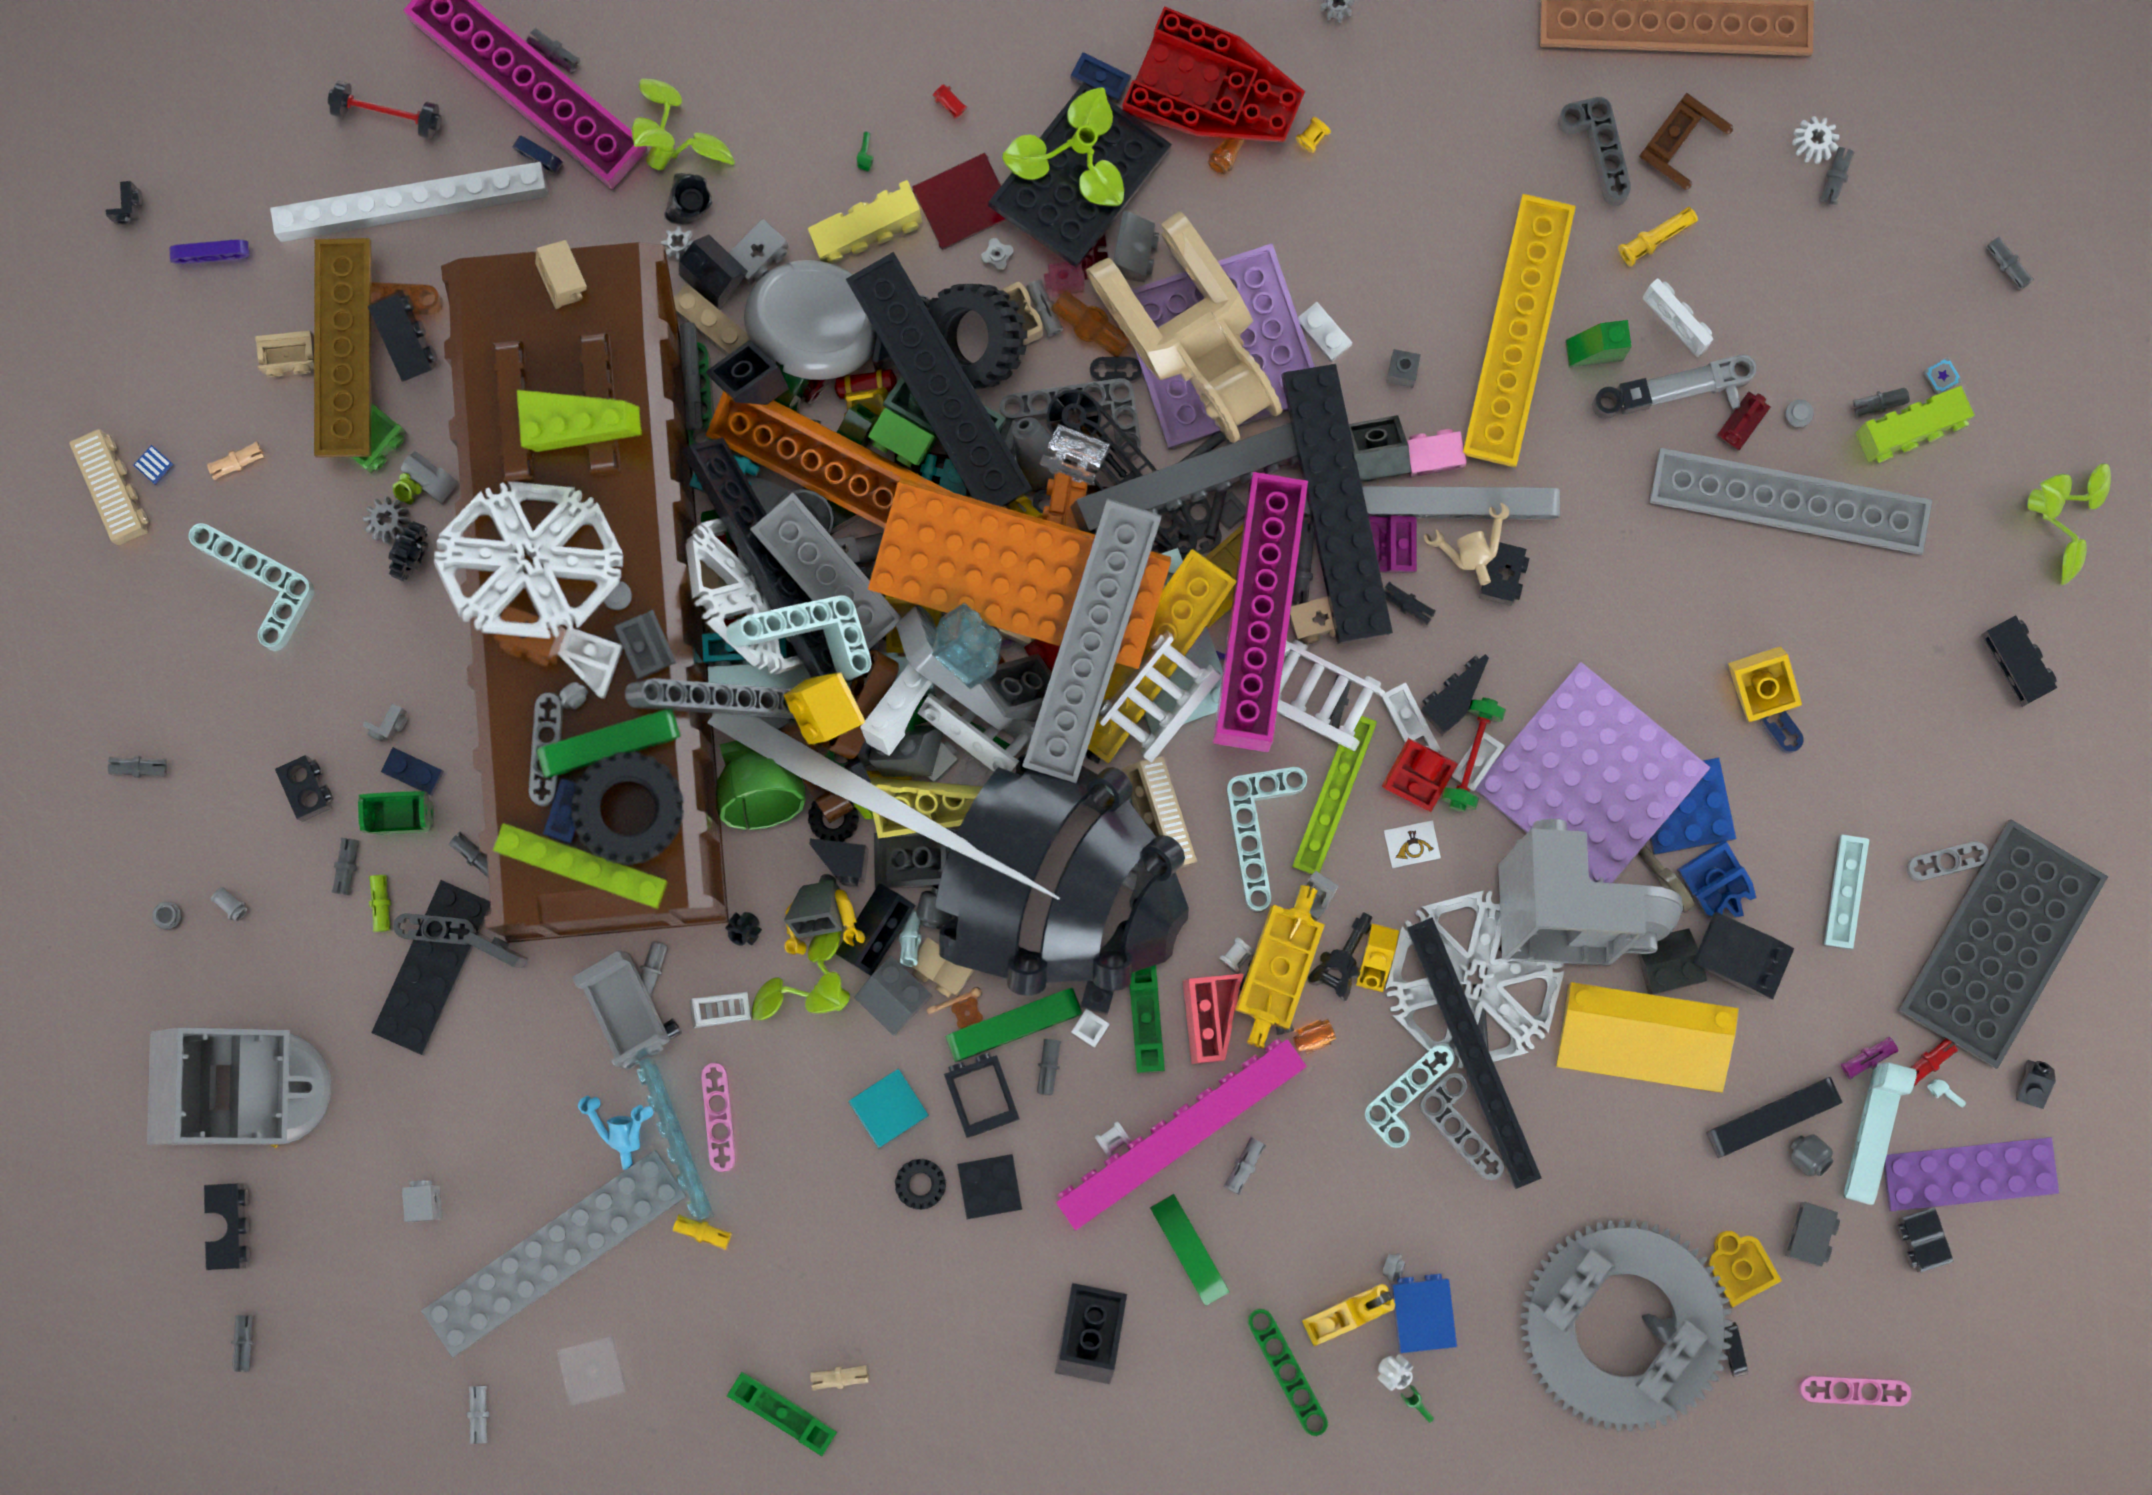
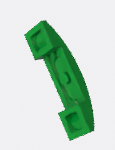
M1156 965L1132 972L1130 997L1137 1073L1165 1071Z
M1172 1194L1151 1206L1150 1209L1204 1305L1207 1306L1229 1293L1230 1291L1176 1196Z
M744 1372L740 1373L726 1395L747 1410L756 1413L797 1439L799 1443L820 1456H823L837 1434V1431Z

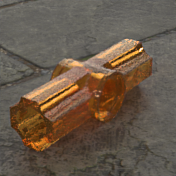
M1066 290L1063 291L1050 309L1074 326V332L1081 340L1086 342L1094 341L1115 357H1119L1129 343L1125 334L1108 321L1107 314L1097 306L1088 307Z

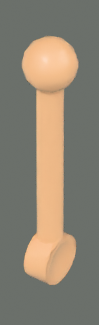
M974 987L971 992L929 1007L926 1011L929 1015L971 997L979 998L982 995V990L979 987Z

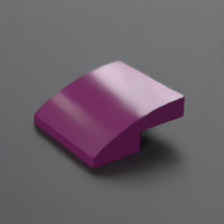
M1368 516L1380 573L1417 572V517Z

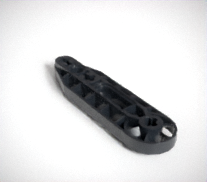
M1076 389L1066 390L1056 395L1050 402L1046 413V424L1049 432L1100 491L1104 490V488L1093 477L1100 470L1114 486L1143 476L1141 471L1146 466L1153 472L1157 471L1101 405L1088 393ZM1080 395L1082 396L1080 404H1077ZM1097 411L1096 416L1086 418V413ZM1072 412L1074 415V412H1077L1079 414V423L1075 424L1074 421L1073 423L1068 422V413ZM1101 414L1108 420L1102 427H1100ZM1109 425H1112L1126 441L1120 448L1104 432ZM1085 427L1091 435L1087 437L1081 428ZM1067 431H1070L1068 439L1065 440ZM1097 434L1100 439L1089 446L1087 442ZM1103 443H1105L1111 449V451L1130 471L1128 475H1126L1127 472L1125 471V469H1123L1118 464V462L1113 458L1111 453H1107L1102 448L1101 445ZM1066 445H1079V447L1072 453ZM1128 445L1145 462L1138 469L1122 452ZM1082 449L1098 466L1092 473L1075 456ZM1095 450H1100V452L1104 455L1103 458L1115 469L1118 475L1121 478H1123L1121 481L1098 457V455L1094 452ZM1183 505L1175 511H1168L1167 508L1158 510V515L1165 514L1172 519V526L1169 528L1159 526L1157 534L1163 541L1155 537L1154 542L1169 551L1178 548L1181 557L1187 556L1191 549L1195 550L1197 536ZM1179 511H1181L1185 522L1177 514ZM1176 526L1180 527L1177 531L1180 538H1189L1187 543L1189 548L1186 546L1180 548L1177 545L1179 538L1175 534L1171 538L1168 536V534L1174 531Z

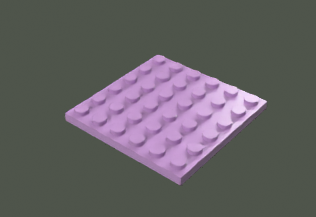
M1271 243L1219 260L1218 263L1240 293L1253 319V322L1240 335L1244 343L1242 348L1249 351L1250 355L1254 357L1255 362L1260 365V369L1268 376L1271 386L1275 389L1279 402L1282 404V412L1288 411L1281 374L1315 366L1273 244ZM1187 272L1131 289L1157 328L1205 299ZM1135 350L1168 450L1221 432L1220 428L1215 425V421L1207 415L1204 403L1200 401V397L1190 380L1185 381L1180 374L1159 380L1146 367ZM1265 408L1237 427L1272 416V414Z
M1580 662L1492 764L1475 790L1526 833L1533 828L1534 822L1543 819L1564 820L1567 822V831L1587 832L1589 878L1593 882L1603 878L1604 883H1613L1709 771L1710 767Z

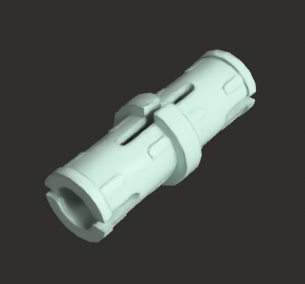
M914 910L903 925L902 932L899 935V942L901 943L899 962L905 967H913V965L916 966L918 964V946L921 943L922 937L919 934L920 919Z

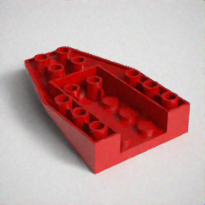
M1164 6L1155 26L1152 42L1136 79L1132 80L1122 104V109L1133 117L1196 136L1285 142L1305 91L1240 36Z

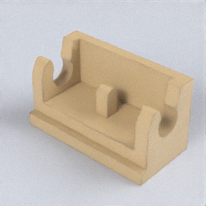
M563 240L536 248L535 264L555 308L558 309L561 306L581 300L583 297L580 292L586 290V283L567 241Z

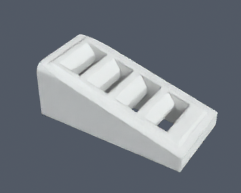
M747 992L692 998L690 1000L693 1028L751 1020ZM739 999L741 1015H736L734 1000ZM725 1001L728 1003L729 1016L726 1017L724 1016L723 1002ZM712 1003H716L718 1018H713ZM700 1005H705L706 1019L701 1018Z

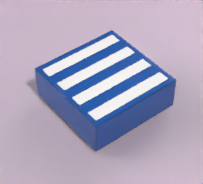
M152 445L133 464L154 484L174 465Z

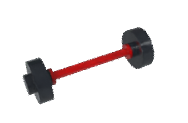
M337 81L328 95L327 102L330 105V114L332 116L344 118L348 108L351 109L352 106L415 120V124L418 125V135L428 139L433 137L435 130L438 131L441 125L442 117L439 114V105L435 103L425 102L422 110L418 111L417 114L354 99V95H351V84L343 81Z

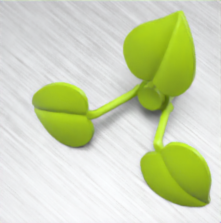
M646 78L640 80L639 89L641 93L656 103L664 104L660 126L653 120L643 117L636 118L632 125L634 146H652L645 159L649 166L657 170H665L670 158L676 159L678 154L689 145H692L694 151L705 157L731 165L735 164L734 158L727 146L718 138L706 133H695L693 139H687L674 150L675 140L664 128L670 105L680 106L682 102L681 96L674 87L663 81Z
M1104 88L1087 91L1071 103L1067 112L1068 122L1078 130L1072 139H1069L1065 144L1046 154V145L1040 138L1035 135H1022L1016 138L1002 154L1004 163L1014 174L1033 180L1039 179L1048 173L1049 164L1047 159L1072 146L1078 153H1087V167L1089 170L1083 172L1079 179V188L1083 196L1088 201L1098 205L1119 206L1123 202L1124 186L1118 169L1106 160L1099 161L1095 166L1092 164L1094 154L1092 147L1096 143L1098 136L1103 135L1110 129L1113 121L1112 110Z
M2102 463L2094 469L2088 482V493L2085 495H2069L2072 486L2071 477L2067 474H2059L2041 482L2042 490L2034 489L2029 496V510L2042 513L2043 519L2050 521L2071 537L2072 541L2066 546L2063 556L2061 585L2067 584L2079 573L2085 562L2087 546L2084 539L2078 540V536L2055 518L2061 513L2065 500H2089L2090 509H2097L2104 503L2111 486V471L2108 464Z
M841 931L815 935L811 940L808 948V959L812 962H817L825 975L820 978L810 993L783 986V980L779 977L772 978L762 985L755 996L752 1005V1019L765 1020L774 1015L782 1004L783 993L786 992L807 997L805 1007L810 1013L842 1010L850 999V993L841 987L840 975L833 971L829 972L824 965V960H829L836 952Z

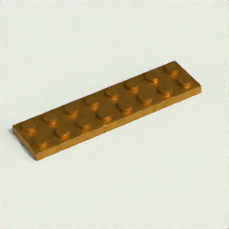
M370 238L314 239V456L316 458L371 456V313L367 307L371 303Z

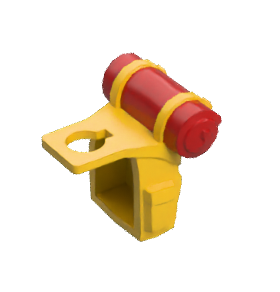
M878 369L875 372L858 375L848 374L844 377L836 378L834 389L840 400L845 399L847 411L849 408L860 403L880 416L884 408H886L883 406V402L888 397V392H891L897 384V377L892 369Z

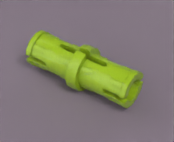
M387 875L369 876L371 889L369 907H372L373 932L391 931L389 916L391 899L388 898Z

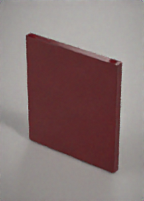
M985 152L912 186V191L916 195L942 250L1007 220L988 207L989 200L1001 187V184Z

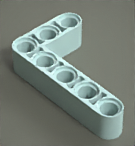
M199 523L194 525L188 535L191 544L196 548L279 592L258 630V640L269 650L279 651L283 649L314 596L315 588L312 582L303 575L207 524ZM209 532V540L204 544H199L198 538L200 534ZM228 544H232L234 548L233 553L224 557L222 555L223 548ZM257 557L258 562L255 568L247 569L246 563L248 559ZM275 570H281V578L277 582H271V573ZM304 582L306 585L305 591L300 595H295L294 587L298 583ZM290 606L292 608L291 616L287 619H281V610ZM277 630L279 636L276 642L268 643V634L271 631Z
M845 595L748 615L730 624L726 631L727 638L733 646L744 647L823 629L837 673L841 672L844 680H851L868 672L872 664L855 605Z
M1299 767L1236 776L1229 781L1227 786V799L1245 903L1253 912L1260 913L1265 911L1271 902V892L1255 801L1295 795L1304 790L1307 783V775ZM1290 774L1299 775L1302 784L1296 788L1290 787L1286 781L1287 776ZM1264 778L1271 779L1274 783V789L1270 792H1264L1260 789L1259 782ZM1236 783H1242L1246 786L1247 793L1242 797H1237L1232 793V786ZM1239 811H1249L1252 820L1248 824L1239 823L1236 818V814ZM1246 837H1251L1256 841L1257 847L1251 852L1245 851L1241 846V841ZM1249 865H1257L1261 869V876L1257 879L1249 878L1246 874V868ZM1255 892H1261L1266 897V903L1260 907L1255 906L1251 903L1250 896Z
M1889 1062L1877 1064V1067L1874 1068L1847 1176L1844 1198L1869 1205L1874 1204L1900 1096L1908 1095L1912 1092L1916 1079L1915 1069Z

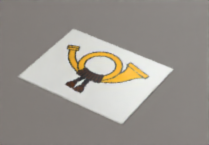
M1433 820L1384 830L1392 868L1441 858Z

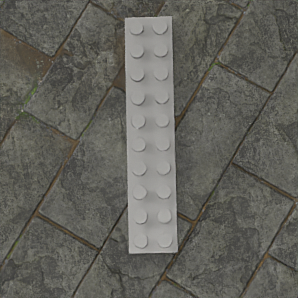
M1660 448L1649 503L1922 555L1932 499Z
M1106 500L1022 767L1073 783L1077 782L1159 527L1161 515L1114 500Z
M654 1150L421 1311L450 1355L455 1357L686 1198L687 1195L658 1152Z

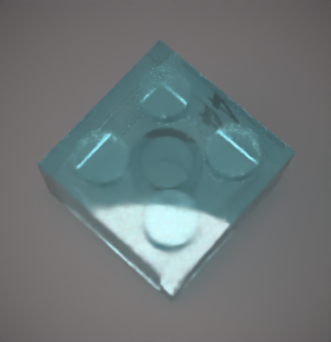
M963 603L940 618L932 655L969 689H972L995 674L1002 637L976 611Z

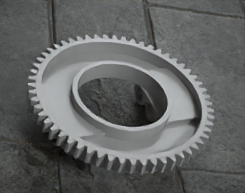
M1620 1219L1618 1228L1615 1227L1612 1220H1609L1607 1229L1603 1227L1601 1222L1597 1223V1232H1594L1590 1226H1587L1585 1236L1577 1230L1575 1232L1576 1241L1567 1236L1565 1238L1567 1247L1558 1243L1556 1244L1559 1251L1558 1254L1552 1251L1548 1252L1552 1260L1551 1262L1541 1260L1540 1263L1545 1270L1535 1269L1534 1273L1539 1277V1280L1529 1281L1535 1289L1525 1291V1294L1531 1298V1301L1522 1303L1524 1307L1529 1309V1312L1521 1314L1522 1318L1528 1320V1323L1521 1325V1329L1529 1333L1522 1337V1341L1530 1342V1346L1526 1347L1524 1352L1533 1353V1356L1527 1360L1528 1363L1537 1364V1367L1532 1371L1533 1374H1542L1538 1383L1549 1384L1545 1391L1547 1394L1553 1391L1556 1392L1554 1402L1561 1399L1564 1400L1562 1409L1566 1410L1570 1406L1574 1407L1572 1416L1575 1417L1578 1413L1582 1412L1583 1422L1593 1417L1594 1426L1596 1427L1602 1420L1604 1421L1605 1429H1609L1611 1424L1615 1423L1617 1431H1620L1623 1424H1626L1628 1431L1632 1432L1634 1424L1638 1425L1640 1431H1644L1645 1422H1648L1651 1428L1654 1429L1658 1419L1663 1425H1667L1668 1415L1676 1421L1678 1419L1677 1410L1686 1415L1688 1414L1686 1404L1696 1408L1697 1404L1694 1398L1697 1397L1701 1400L1706 1398L1702 1389L1712 1391L1713 1387L1708 1381L1718 1382L1719 1377L1713 1372L1714 1370L1723 1371L1725 1367L1718 1361L1728 1360L1729 1357L1722 1352V1349L1731 1348V1345L1725 1342L1724 1339L1732 1337L1733 1333L1725 1330V1327L1733 1325V1321L1724 1319V1316L1732 1313V1311L1722 1307V1305L1729 1301V1298L1719 1296V1294L1726 1290L1725 1286L1716 1287L1715 1285L1721 1279L1720 1276H1710L1714 1266H1703L1707 1257L1704 1256L1697 1259L1696 1256L1699 1249L1695 1248L1689 1251V1240L1679 1244L1680 1234H1676L1671 1239L1669 1238L1670 1229L1668 1228L1662 1234H1659L1658 1224H1655L1650 1231L1646 1221L1638 1228L1636 1220H1632L1630 1226L1627 1227L1624 1219ZM1632 1274L1646 1278L1664 1291L1674 1307L1677 1318V1330L1644 1374L1620 1376L1609 1373L1596 1366L1586 1356L1579 1344L1575 1325L1576 1319L1609 1276Z

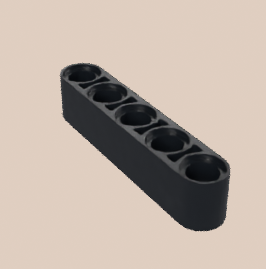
M1828 1077L1706 1132L1717 1157L1721 1158L1843 1102L1832 1078Z

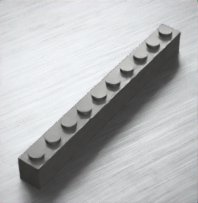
M1291 422L1077 499L1070 508L1079 530L1096 535L1107 499L1158 514V510L1167 508L1168 511L1174 510L1183 505L1182 501L1192 499V502L1201 500L1208 496L1207 492L1215 489L1217 493L1226 491L1232 487V483L1241 481L1242 484L1248 483L1253 472H1265L1270 475L1279 471L1281 465L1289 463L1290 466L1299 464Z

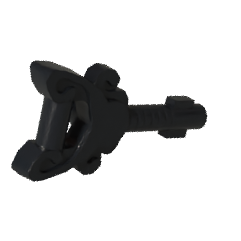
M1363 912L1360 919L1356 917L1351 926L1354 930L1343 950L1335 949L1331 953L1326 951L1321 954L1320 960L1322 963L1308 976V982L1311 985L1324 983L1334 988L1336 994L1343 1001L1347 1000L1352 986V978L1356 979L1361 973L1360 969L1356 966L1357 962L1352 957V954L1363 934L1367 935L1372 926L1370 924L1372 916ZM1339 970L1342 973V978L1339 979L1329 974L1328 971Z

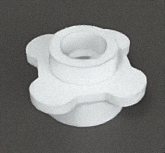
M992 238L988 242L989 247L987 251L982 253V261L990 263L998 270H1003L1007 266L1006 263L1009 256L1013 255V247L1000 243L997 238ZM995 252H1000V255L996 256Z

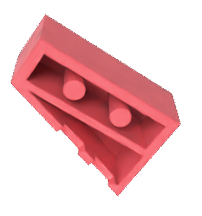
M1243 974L1191 978L1183 981L1191 1065L1220 1062L1226 1059L1233 1026L1232 1021L1238 1002L1237 997Z

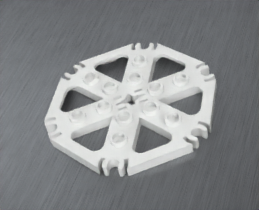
M508 482V488L510 489V492H508L507 486L501 483V493L498 495L492 494L490 488L486 489L487 500L481 491L445 528L437 540L438 549L446 551L442 553L435 552V566L459 617L463 613V621L465 622L473 616L478 617L475 620V628L478 630L482 628V632L550 638V632L547 628H551L552 635L555 637L559 636L557 628L559 625L567 626L569 632L573 631L572 620L578 628L619 584L621 571L612 567L623 566V553L598 503L596 502L594 506L593 498L591 497L585 503H580L582 492L580 490L575 492V488ZM527 499L549 501L558 504L534 531H532L519 505L520 502ZM489 515L493 519L503 541L462 538L461 535L477 517ZM589 524L595 528L604 546V550L562 546L582 525ZM524 550L526 551L527 555L530 556V558H533L534 569L531 563H529L527 560H524ZM461 568L496 571L471 598L463 596L454 578L455 571ZM555 577L592 580L597 583L598 587L579 608H571ZM526 587L540 616L538 622L523 624L502 621L499 618V614Z
M721 518L700 523L691 531L692 536L687 539L685 545L692 598L701 597L695 602V605H703L707 610L702 615L703 619L711 617L706 623L750 664L757 666L758 669H762L767 665L769 673L775 671V674L804 666L798 655L787 659L782 657L778 639L744 647H736L729 642L724 618L745 612L748 616L771 611V608L762 590L757 586L750 569L743 561L739 550L737 557L715 537V534L728 532ZM699 560L704 561L709 568L713 569L725 580L728 586L712 590L704 587L701 580Z
M1483 890L1422 906L1421 908L1426 911L1428 917L1426 918L1425 914L1420 910H1417L1415 914L1420 918V922L1433 917L1462 988L1463 984L1466 985L1464 993L1477 1024L1483 1008L1510 1035L1511 1040L1507 1047L1489 1051L1493 1062L1529 1053L1523 1048L1521 1043L1524 1042L1528 1049L1533 1050L1535 1046L1530 1042V1036L1536 1034L1540 1039L1545 1038L1544 1033L1537 1029L1538 1026L1543 1028L1547 1034L1549 1033L1564 971L1554 973L1553 969H1559L1564 964L1502 960V958L1495 960L1501 938L1500 903H1492L1491 891L1486 894L1485 902H1482ZM1465 907H1471L1475 910L1476 920L1467 951L1439 924L1438 919L1441 914ZM1408 920L1405 922L1406 927L1413 925ZM1402 926L1385 989L1397 987V991L1392 990L1386 994V997L1396 996L1399 999L1398 1005L1391 1007L1390 1011L1403 1010V1013L1393 1015V1017L1427 1051L1437 1044L1449 1045L1459 1060L1457 1068L1461 1069L1463 1064L1448 1028L1444 1039L1436 1042L1413 1020V1014L1416 1010L1437 1005L1427 978L1406 982L1401 976L1407 949L1412 945L1407 931ZM1469 963H1471L1470 970H1467ZM1477 965H1479L1478 978L1482 979V984H1477L1473 988L1472 994H1470L1472 987L1471 982L1467 980V976H1472L1476 972ZM1535 978H1543L1547 982L1548 987L1541 1013L1537 1016H1531L1503 987ZM1436 1051V1060L1439 1062L1441 1053ZM1445 1052L1446 1054L1443 1056L1442 1060L1445 1064L1448 1063L1446 1061V1057L1448 1056L1447 1052Z

